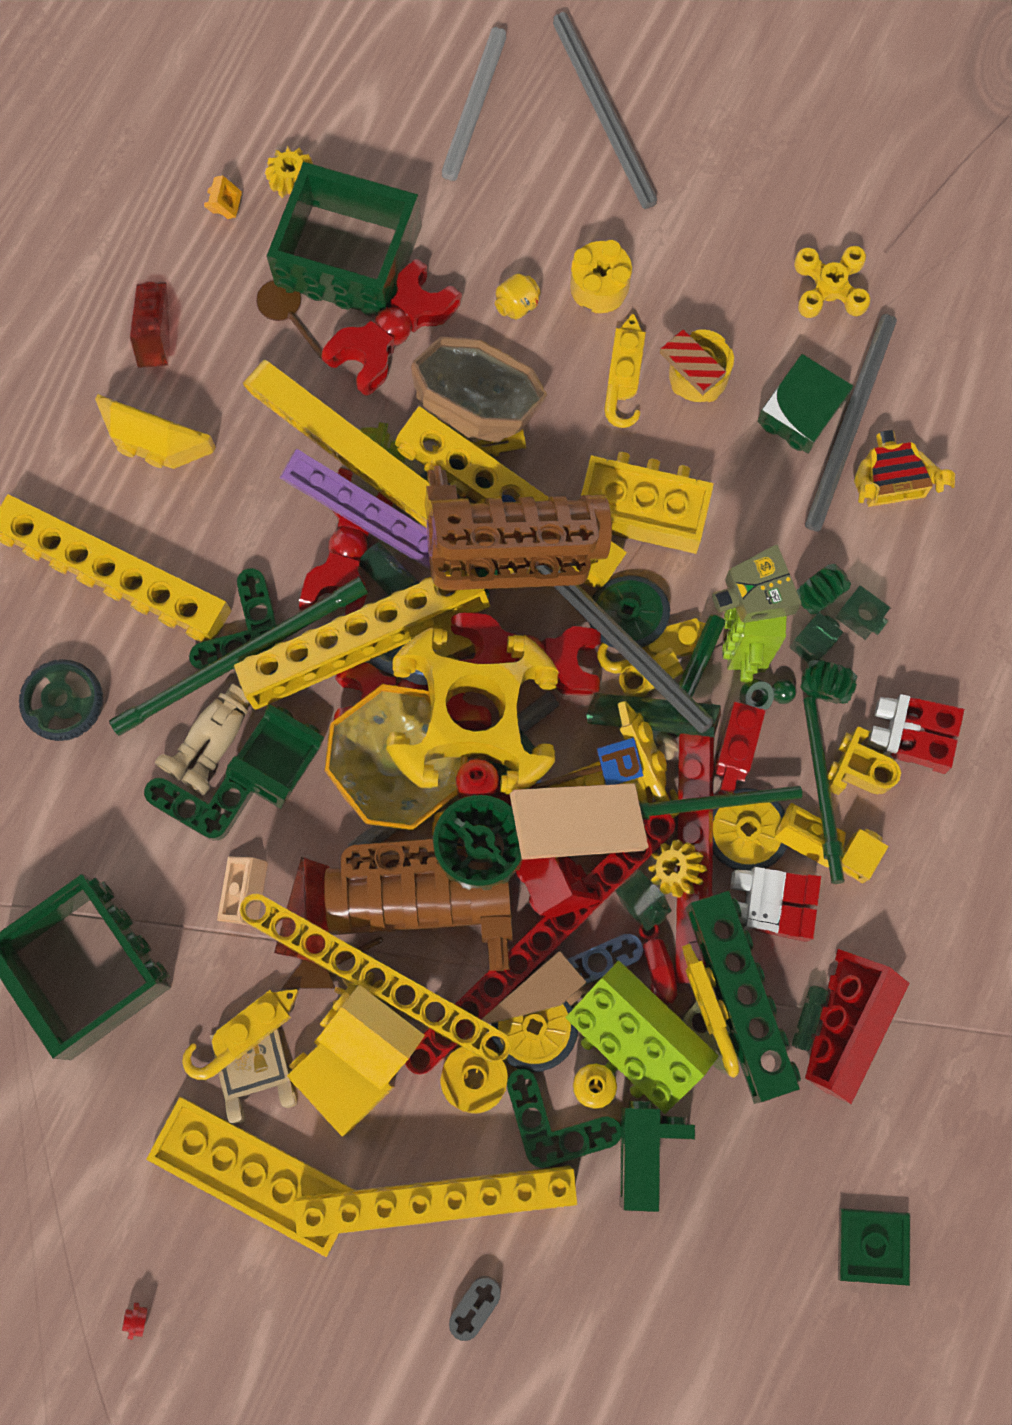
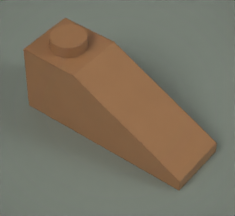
M559 951L488 1013L483 1020L488 1024H493L559 1007L566 1001L571 1006L586 993L582 987L587 982Z

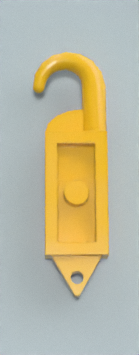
M697 618L667 626L657 640L642 647V649L650 657L670 647L677 658L691 655L706 623L699 622ZM604 643L599 646L597 652L598 661L606 671L618 674L626 667L632 665L627 659L617 662L610 661L606 656V650L609 646Z
M297 989L279 992L269 990L219 1028L212 1039L213 1050L217 1057L203 1068H197L191 1062L192 1053L196 1049V1044L192 1043L183 1054L182 1065L185 1072L194 1079L207 1080L218 1074L234 1060H238L291 1018L289 1014L299 991ZM289 994H293L291 999H288Z

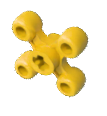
M850 246L842 254L840 263L832 262L825 265L820 261L816 250L808 247L801 249L795 257V270L800 275L811 276L815 280L816 288L802 294L798 303L799 313L805 318H814L822 310L824 301L839 299L844 303L848 314L852 316L864 314L870 305V295L864 289L852 287L849 284L848 276L858 273L863 268L866 261L865 251L859 246Z

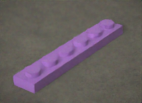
M294 450L279 476L280 479L431 570L427 529L300 450Z

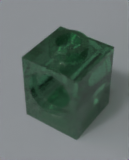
M859 585L835 618L866 640L872 632L878 636L889 622L884 616L891 607ZM864 609L870 612L872 620L863 619L859 615V610Z
M818 612L794 639L789 648L807 663L812 660L819 661L834 646L844 632L839 629L840 625L835 619Z
M641 870L615 890L623 907L646 932L654 925L662 923L667 915L672 912L664 894Z

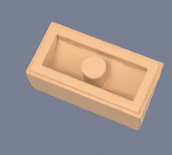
M228 856L217 921L249 925L242 919L240 905L244 898L251 894L263 895L268 866L266 861L253 857ZM253 902L249 905L247 915L250 919H259L261 902Z

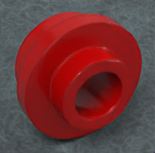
M136 1302L133 1304V1309H125L122 1331L128 1332L127 1339L133 1340L134 1336L142 1337L145 1327L147 1307H139V1303Z

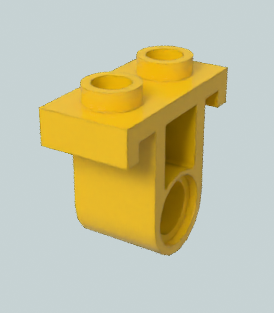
M857 726L851 734L845 733L838 748L839 751L843 752L838 763L833 761L828 770L830 792L839 795L844 791L847 783L841 781L844 780L870 793L884 794L898 783L901 770L897 762L890 757L861 745L868 737L870 731ZM875 769H881L887 774L888 780L886 783L876 779L874 775Z

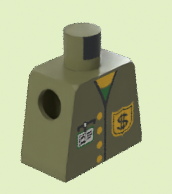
M778 544L731 568L725 578L728 588L712 594L714 605L719 613L736 608L740 620L744 623L796 614L802 604Z

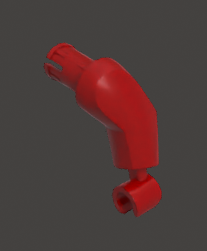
M652 921L655 932L651 936H647L641 924L639 933L648 941L644 943L643 948L650 972L651 988L649 990L664 1004H673L677 998V981L666 945L663 940L658 939L661 933L660 927L656 922Z

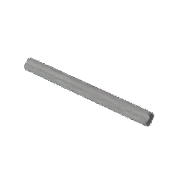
M494 27L491 29L442 168V177L446 180L455 181L458 177L506 40V31L503 28Z

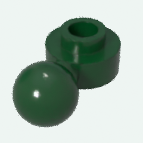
M753 679L752 682H746L742 686L739 697L742 704L767 710L773 700L780 704L792 702L797 690L794 683L788 679H779L772 687L760 679ZM756 690L755 697L751 699L753 692Z

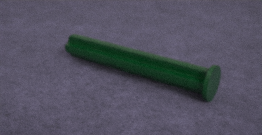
M714 614L709 615L679 682V685L691 697H693L725 625V619ZM670 703L662 723H657L656 727L670 735L679 737L681 733L678 732L684 716Z

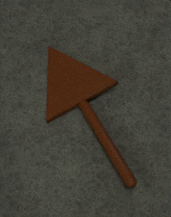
M378 937L356 949L364 952L382 943L383 938ZM317 944L310 951V953H320ZM348 952L336 958L335 963L338 965L354 956ZM305 958L281 989H335L336 987L327 969Z

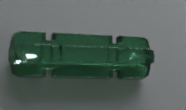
M813 985L809 988L806 997L809 1000L804 1003L797 1025L799 1031L794 1034L792 1046L802 1051H809L813 1042L811 1036L816 1033L820 1021L821 1005L825 1004L828 996V991L820 986Z

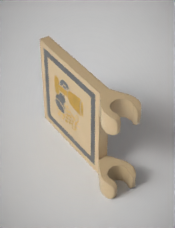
M278 1029L219 1072L226 1113L230 1123L238 1124L245 1121V1113L240 1097L278 1086L279 1098L283 1107L291 1108L297 1105L292 1082L287 1077L289 1070ZM213 1034V1035H210L211 1043H212V1039H213L214 1034Z

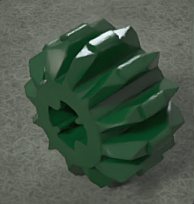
M828 564L806 580L797 589L803 609H806L811 615L818 614L840 598L851 586L847 574L836 564Z
M812 660L809 661L803 671L800 688L807 695L813 696L816 699L835 704H845L851 700L852 695L855 693L858 676L850 668H845L843 665L835 664L832 661Z

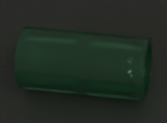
M381 543L371 546L359 560V566L389 596L396 591L405 590L420 583Z

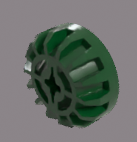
M486 795L468 796L450 805L437 821L433 835V847L437 863L448 879L461 884L463 888L469 890L471 888H482L484 891L491 890L492 886L507 883L516 870L520 869L523 859L521 857L513 809L504 801ZM497 833L500 834L504 843L502 856L501 851L495 845ZM459 838L464 841L468 855L463 862L457 853ZM484 839L486 840L485 849L481 846L474 849L473 840H477L479 842L483 841ZM473 860L479 863L488 862L493 867L485 870H475L469 868L468 865Z

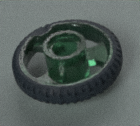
M59 659L40 665L39 668L31 672L30 676L28 675L20 690L19 709L24 722L34 733L48 740L68 741L83 735L84 732H87L96 723L102 711L103 691L98 678L89 668L73 660ZM69 672L81 676L86 681L91 693L89 697L80 698L79 694L65 682ZM44 678H47L50 683L41 692L43 706L32 710L33 693L38 684ZM62 694H67L66 702L61 706H55L56 699ZM77 713L82 716V719L71 727L65 729L49 728V723L54 716L60 719L72 718Z

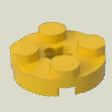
M485 1046L490 1056H498L496 1052ZM460 1047L449 1055L443 1065L440 1084L445 1098L451 1105L463 1112L477 1114L492 1109L500 1102L506 1091L508 1073L503 1060L501 1062H490L464 1047ZM470 1069H476V1073L480 1070L484 1075V1078L480 1080L481 1087L477 1089H472L473 1085L469 1088L465 1084V1079L469 1077L467 1071Z

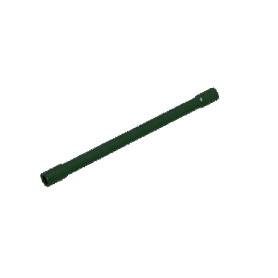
M359 576L334 590L332 594L143 703L133 706L109 720L112 729L118 736L123 735L142 724L152 715L234 669L235 664L242 662L246 657L264 652L336 609L354 602L368 593L364 583Z

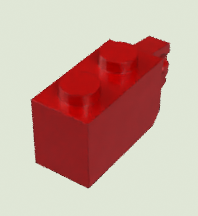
M734 701L729 710L714 767L716 769L715 774L722 776L718 793H734L737 780L745 781L752 766L766 710Z

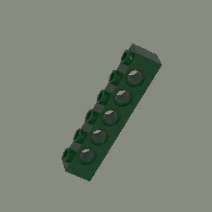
M726 891L691 902L685 909L706 968L709 967L714 975L716 987L713 989L717 1000H722L727 1009L729 1019L725 1020L753 1103H762L800 1090L798 1084L801 1081L800 1072L795 1062H790L786 1048L789 1047L788 1039L782 1028L778 1029L774 1017L777 1014L773 998L770 995H766L762 984V982H765L764 972L758 962H754L751 953L753 942L747 930L743 931L739 918L742 916L737 899L732 898L730 892ZM720 922L727 926L729 931L728 938L723 939L716 935L714 931L715 923ZM728 954L734 955L739 959L740 969L738 971H732L727 967L726 956ZM739 987H745L750 991L752 995L750 1004H744L738 999L737 991ZM752 1019L759 1021L763 1026V1034L760 1038L753 1036L749 1030V1024ZM765 1052L771 1054L775 1060V1067L771 1072L765 1070L761 1064V1057Z

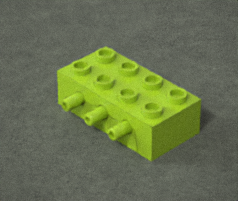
M736 608L725 611L724 629H729L727 633V640L723 642L722 659L727 660V670H739L740 681L752 682L753 674L765 672L786 638L787 616L744 623L740 620Z
M619 960L565 1017L584 1036L581 1040V1045L585 1050H591L595 1046L609 1060L605 1066L613 1074L619 1070L634 1084L630 1088L632 1096L640 1098L644 1094L664 1114L706 1075L719 1057L715 1051Z

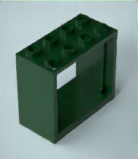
M303 162L266 255L275 285L286 289V293L300 292V294H304L314 301L324 300L334 303L341 309L349 310L352 308L362 311L369 317L372 315L377 316L383 309L391 307V300L397 295L398 274L408 265L422 224L418 194ZM312 206L395 230L377 279L294 255Z
M80 874L0 931V980L52 1059L73 1060L171 988L166 981L170 978L169 973L159 961L155 963L148 953L152 949L141 934L137 936L129 927L133 924V921L123 908L118 909L112 902L115 895L104 881L101 883L96 877L92 879L84 874ZM91 901L146 983L72 1036L17 952L85 903Z

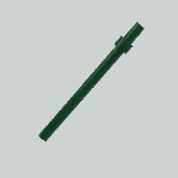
M806 697L803 699L825 840V843L822 844L824 859L828 860L831 884H841L845 882L841 858L844 857L842 842L838 841L817 703L815 697Z
M801 786L653 803L641 800L639 805L642 819L649 820L650 816L802 799L803 793Z

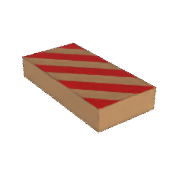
M684 329L660 348V354L702 396L725 377L726 370Z

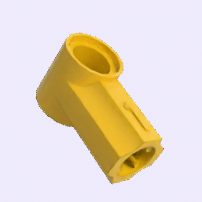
M671 647L652 657L672 678L684 673ZM633 665L622 670L619 682L623 693L631 700L642 699L649 691L655 689ZM637 676L643 679L642 685L637 689H630L626 686L627 681L631 677Z

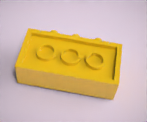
M619 452L616 461L609 459L607 461L605 458L596 456L590 457L581 496L604 494L607 497L611 513L612 535L697 554L714 483L689 478L691 469L685 465L678 467L677 475L659 471L660 461L654 458L648 460L646 468L628 464L630 454L627 452Z

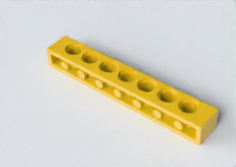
M418 406L397 435L395 445L398 447L401 455L409 460L415 459L423 464L426 472L434 470V466H441V470H446L448 483L456 485L457 494L462 497L467 495L477 503H484L486 498H501L503 495H510L515 501L518 497H533L535 501H548L549 499L547 495L420 406ZM425 441H433L438 445L439 450L430 452L424 448L423 443ZM451 459H459L463 462L465 468L463 470H455L450 466L449 461ZM477 477L486 478L490 482V488L484 489L479 487L475 479ZM611 541L607 559L591 561L589 576L584 583L593 588L595 586L602 588L608 582L627 552Z
M7 494L0 506V543L10 548L15 544L23 548L22 552L36 561L43 558L50 562L49 566L62 574H66L69 571L77 575L76 579L90 588H93L94 585L104 588L103 593L116 601L124 598L132 602L130 606L138 612L147 615L150 611L158 615V620L166 626L174 629L178 625L186 629L185 634L196 641L202 642L203 639L211 640L217 638L231 613V609L226 601ZM34 527L30 534L23 536L26 528ZM61 540L56 548L49 549L53 541ZM88 553L84 561L76 562L80 554ZM115 566L112 574L103 576V572L107 567ZM141 579V586L137 589L131 590V583L135 580ZM170 593V597L166 602L157 603V598L161 594ZM191 606L198 607L197 612L193 616H184L187 608Z
M472 569V574L478 577L475 569ZM461 570L462 576H465V570ZM449 571L445 572L446 576H452L449 574ZM428 577L419 584L405 590L396 591L385 599L366 604L360 610L346 616H339L326 625L307 630L301 636L292 640L280 642L267 651L248 656L242 662L235 664L234 668L244 696L252 707L257 710L398 648L431 627L443 628L450 625L451 617L458 613H477L490 607L484 589L442 590L433 583L432 577ZM454 592L452 595L446 596L448 593Z
M569 1165L296 1197L294 1201L297 1238L578 1205L574 1169Z

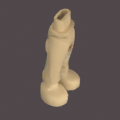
M231 684L225 694L220 693L219 699H215L200 714L191 727L184 743L177 749L179 752L175 756L162 754L154 762L178 781H182L186 786L202 795H205L210 787L207 780L208 773L213 772L216 768V764L235 739L241 727L243 717L248 713L246 707L249 701L244 696L243 690L234 684ZM210 739L203 754L197 759V764L193 769L187 771L191 761H194L199 750Z

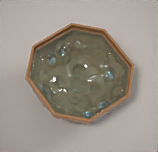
M439 337L413 360L411 366L413 384L417 390V399L427 409V412L473 443L480 440L500 442L503 438L520 432L529 423L547 397V393L532 367L480 339Z

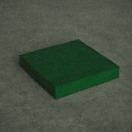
M839 1208L838 1280L910 1286V1213Z

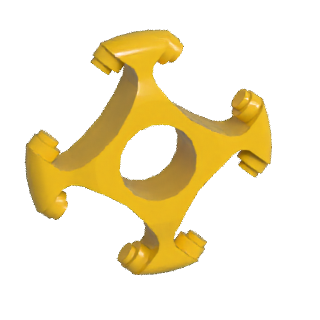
M431 627L406 643L393 658L392 670L394 675L405 678L409 677L416 670L422 672L427 679L431 705L430 724L426 736L420 743L411 745V739L402 732H390L387 738L386 750L409 780L420 788L437 787L439 770H434V765L425 763L432 759L448 757H471L507 766L512 771H507L506 775H502L500 792H505V794H510L513 790L529 789L547 773L555 762L554 746L551 744H538L537 748L532 749V754L526 752L521 744L516 708L520 685L524 681L534 679L535 683L542 689L551 690L556 688L559 672L543 649L526 635L508 636L507 653H511L512 658H520V661L478 665L442 657L434 652H440L441 647H446L447 631L442 630V628ZM473 691L480 693L493 701L499 711L500 721L497 725L486 731L473 732L466 730L453 722L447 712L446 703L451 697L461 692Z

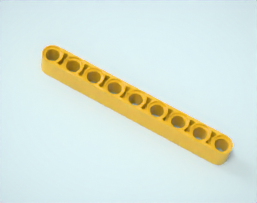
M262 360L243 381L244 387L256 399L427 528L425 495L426 486H429V482L270 362Z
M251 894L241 902L240 914L242 919L253 928L355 986L360 984L376 998L490 1062H501L510 1054L511 1041L502 1031L260 894ZM253 902H262L266 906L264 916L257 920L250 919L247 915L249 905ZM282 919H292L296 924L294 933L288 937L280 936L277 933V924ZM313 935H319L325 939V948L318 954L310 953L306 949V942ZM342 952L351 953L356 960L354 967L348 971L340 970L335 963L337 956ZM371 969H379L385 975V982L379 988H372L365 981L366 973ZM406 985L413 989L415 998L411 1004L401 1005L397 1002L395 992L400 986ZM436 1002L443 1007L444 1016L441 1021L431 1022L427 1019L425 1009L428 1004ZM462 1019L469 1020L474 1027L473 1035L466 1040L459 1038L455 1032L456 1024ZM492 1036L499 1037L503 1042L502 1052L495 1057L490 1056L485 1048L486 1041Z

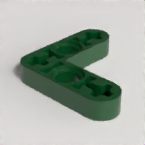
M247 568L237 578V588L248 630L194 645L190 650L189 660L197 671L219 659L217 655L209 657L208 664L203 665L200 660H197L201 658V652L206 651L208 655L219 654L216 647H220V652L224 656L227 654V648L230 644L234 642L245 644L247 639L252 640L277 625L267 582L259 570ZM253 577L258 582L255 584V588L259 596L254 598L249 587L244 586L249 583L248 579ZM257 605L267 608V615L262 620L251 618V610Z
M228 777L224 779L209 804L164 778L150 780L144 789L146 801L153 807L212 841H219L228 835L254 794L248 789L244 790L239 784L234 783ZM166 786L164 791L175 798L173 803L171 804L161 797L155 801L154 789H162ZM235 789L240 792L241 798L237 805L227 806L224 804L223 797L228 790ZM185 801H193L196 805L195 813L189 818H183L179 814V807ZM218 805L224 811L232 813L229 818L224 814L221 816L219 824L222 828L220 831L213 830L209 833L208 821H216L221 814L218 810H215Z
M519 1069L509 1076L507 1081L508 1093L526 1156L532 1165L539 1168L549 1167L611 1148L620 1141L622 1128L617 1120L609 1116L595 1118L551 1131L534 1074L528 1070ZM523 1074L524 1079H531L532 1085L527 1087L529 1098L536 1095L538 1102L526 1103L518 1108L516 1100H523L520 1090H513L512 1084L517 1082L516 1076ZM528 1108H535L541 1113V1123L535 1128H528L522 1122V1114ZM607 1122L609 1127H615L616 1132L611 1134V1141L606 1142L604 1137L595 1138L593 1140L596 1146L589 1148V1137L584 1127L591 1126V1133L600 1131L601 1123ZM574 1131L580 1133L584 1140L583 1147L577 1152L567 1150L564 1145L565 1136ZM559 1136V1147L564 1156L557 1158V1151L549 1152L546 1154L547 1160L543 1162L540 1161L539 1157L532 1156L531 1151L536 1149L535 1143L542 1142L545 1147L554 1145L551 1137Z

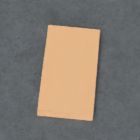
M635 784L513 790L510 793L522 859L643 851L648 848Z

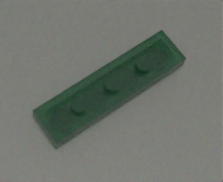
M594 693L586 714L588 724L621 727L622 721L618 703L626 701L636 713H641L644 721L648 722L651 726L652 731L715 737L721 717V706L698 703L713 719L712 726L703 733H700L668 700Z

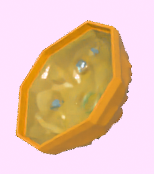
M382 684L330 724L324 771L335 784L342 797L357 812L365 824L413 830L458 794L455 781L456 774L459 768L468 761V757H448L432 759L425 764L434 765V770H439L438 786L420 788L400 771L386 750L387 738L390 732L405 733L406 737L411 739V745H416L424 739L431 720L429 691Z

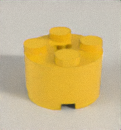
M617 241L591 242L578 249L574 254L571 266V294L578 305L582 308L585 306L592 309L591 312L608 313L616 310L622 305L629 292L632 263L628 254Z
M696 330L691 332L690 336L726 370L725 377L703 396L671 364L669 367V380L675 394L693 402H712L727 387L734 365V353L732 348L730 350L726 344V339L720 334L711 330Z

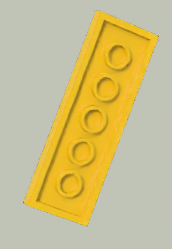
M179 1097L146 1158L147 1161L324 1257H328L339 1234L297 1238L295 1198L355 1190L184 1097Z

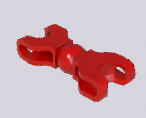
M415 259L398 274L397 295L391 300V307L380 311L374 322L370 320L362 327L340 329L324 346L322 361L331 368H337L350 360L362 363L364 366L357 374L356 379L357 389L362 394L368 396L387 380L388 359L394 353V346H399L406 342L411 331L415 333L420 327L443 325L459 308L462 293L450 285L438 293H429L423 290L421 287L427 280V265L420 259Z
M342 467L339 468L337 474L351 482L352 471ZM380 492L378 493L376 498L391 507L393 506L392 501ZM333 510L332 512L338 519L337 531L329 539L327 561L320 566L314 567L306 574L299 599L298 608L300 611L315 604L320 596L326 593L332 594L337 588L358 577L359 564L368 552L367 537L369 532ZM367 594L345 606V616L360 610L364 606Z
M458 613L451 617V631L455 635L468 638L475 648L474 659H459L458 661L478 665L520 661V658H512L511 653H507L508 636L516 634L504 631L499 623L490 615ZM572 626L556 638H545L543 641L532 635H526L544 650L559 673L556 690L562 694L590 696L600 691V678L598 675L583 671L577 661L578 651H590L601 644V633L597 629Z
M366 662L335 675L337 682L343 688H351L362 692L361 700L382 684L429 691L428 685H419L406 679L397 683L396 677L384 676L375 666ZM461 692L451 697L446 703L449 716L454 723L463 729L470 731L486 730L492 724L491 713L486 707L468 704L463 700L466 692ZM353 706L339 708L334 714L333 721ZM376 712L371 716V719L378 721L383 715L380 712Z

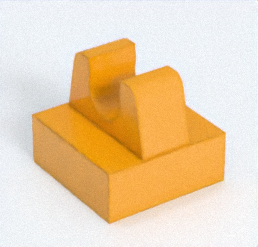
M223 175L214 177L213 184L207 191L210 194L209 201L204 203V207L213 214L223 215L226 219L236 218L242 191Z

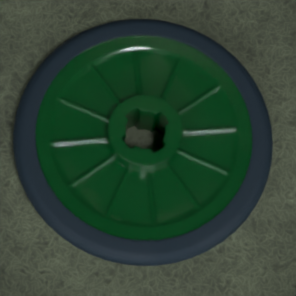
M635 575L616 577L609 580L602 588H598L592 596V599L641 648L657 640L668 625L670 618L668 598L660 586L647 578ZM629 609V611H633V614H625V610ZM589 622L590 627L593 628V629H596V628ZM601 634V641H602L604 644H606V645H608V646H610V647L615 648V647Z

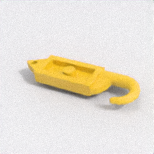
M634 314L626 320L620 329L616 328L604 406L605 416L609 423L619 428H628L634 425L640 416L639 410H636L633 416L628 419L619 418L616 414L617 401L634 397L638 390L646 332H642Z
M626 701L618 703L622 721L620 731L625 740L630 738L635 740L644 775L642 777L646 786L650 787L656 802L670 801L665 790L666 759L664 754L658 751L653 741L651 726L648 722L644 721L641 713H636ZM674 789L670 790L671 800H678L676 791ZM673 813L670 815L672 816V818H675L676 816H678L679 813Z
M684 945L682 950L687 964L685 971L709 1035L713 1034L718 1043L727 1074L735 1078L739 1074L738 1059L726 1028L725 1020L729 1019L727 1009L722 1000L717 1001L713 988L716 987L714 975L709 967L705 968L703 962L698 961L691 945Z

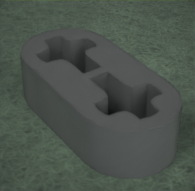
M489 1276L477 1278L452 1312L449 1320V1329L456 1339L460 1341L473 1339L500 1300V1287L494 1278ZM487 1284L493 1287L491 1294L494 1296V1299L492 1301L485 1299L480 1307H477L474 1304L479 1296L476 1288L478 1286L484 1288ZM472 1309L476 1312L471 1320V1325L474 1328L471 1331L466 1328L463 1332H460L458 1330L459 1322L456 1318L458 1316L464 1318Z

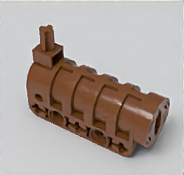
M434 466V470H428L427 472L429 486H426L425 510L427 517L428 554L433 583L442 590L580 585L588 579L591 568L590 560L607 559L609 555L612 523L609 503L604 494L582 495L579 500H567L565 496H550L548 501H535L533 497H518L516 502H502L501 498H486L484 503H470L468 499H458L456 485H448L446 470H441V466ZM545 565L552 570V573L547 575L540 574L535 568ZM483 568L488 572V575L477 577L472 574L471 570ZM495 568H497L498 575H494ZM509 568L513 569L516 574H511ZM461 570H465V576H462ZM443 571H449V574L452 576H446Z
M495 836V845L501 851L502 856L504 843L501 838ZM459 838L457 845L465 848L464 841ZM433 839L349 846L341 855V868L326 869L325 905L330 934L347 935L481 924L482 942L488 944L489 970L503 971L510 969L508 941L513 940L508 882L492 886L491 890L485 891L482 888H471V890L463 888L461 884L448 879L445 872L438 865L433 847ZM485 839L481 842L473 840L476 848L479 846L484 849L486 848ZM409 849V853H404L403 850ZM427 849V851L421 852L420 850ZM466 849L457 850L459 857L465 859L468 857ZM390 850L398 853L395 855H383L386 851ZM354 854H360V857L354 858ZM473 860L468 865L469 868L475 870H485L493 867L488 862L479 863ZM391 862H398L395 867H386Z

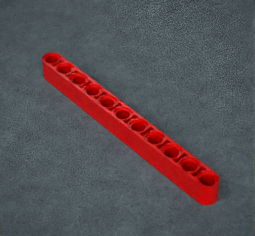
M670 814L650 816L649 820L643 821L648 848L644 850V856L633 858L628 852L610 853L583 879L587 888L596 890L601 901L595 905L571 912L575 919L573 925L562 927L557 923L556 917L545 916L508 952L509 961L515 956H521L526 960L527 969L523 973L515 974L510 969L503 971L489 970L454 1005L461 1008L465 1003L471 1002L476 1004L479 1008L477 1018L483 1021V1018L533 973L652 856L651 854L656 853L661 848V844L668 841L675 828L672 816ZM657 820L662 821L667 827V833L661 836L654 834L651 831L650 823ZM608 865L618 867L621 871V878L617 881L608 880L604 876V868ZM538 933L548 935L551 939L550 947L543 951L537 950L532 944L533 937ZM491 979L499 980L503 984L502 994L495 998L489 997L484 992L485 984ZM443 1016L440 1017L436 1022L441 1021V1019L443 1018ZM463 1019L455 1027V1032L461 1039H465L474 1030L472 1023ZM429 1028L415 1051L423 1049L428 1052L430 1056L428 1066L424 1069L415 1068L411 1060L412 1055L405 1065L414 1074H427L453 1051L458 1044L453 1041L449 1045L439 1044L436 1040V1031Z

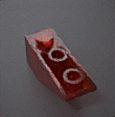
M150 281L136 285L130 341L138 368L166 366L169 362L170 336L166 282L156 283Z
M301 857L286 909L329 933L325 905L326 869H329V866ZM289 918L283 919L279 935L283 937L292 935L296 928L295 922ZM319 935L311 936L306 942V949L313 954L322 952L326 945L325 939ZM277 941L274 950L275 954L316 964Z

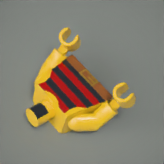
M893 430L882 431L876 435L878 447L871 449L866 459L860 462L854 478V484L859 493L858 502L864 503V499L867 498L868 507L925 498L933 484H935V490L938 493L944 491V485L955 488V473L952 470H941L922 451H919L913 442L897 444Z

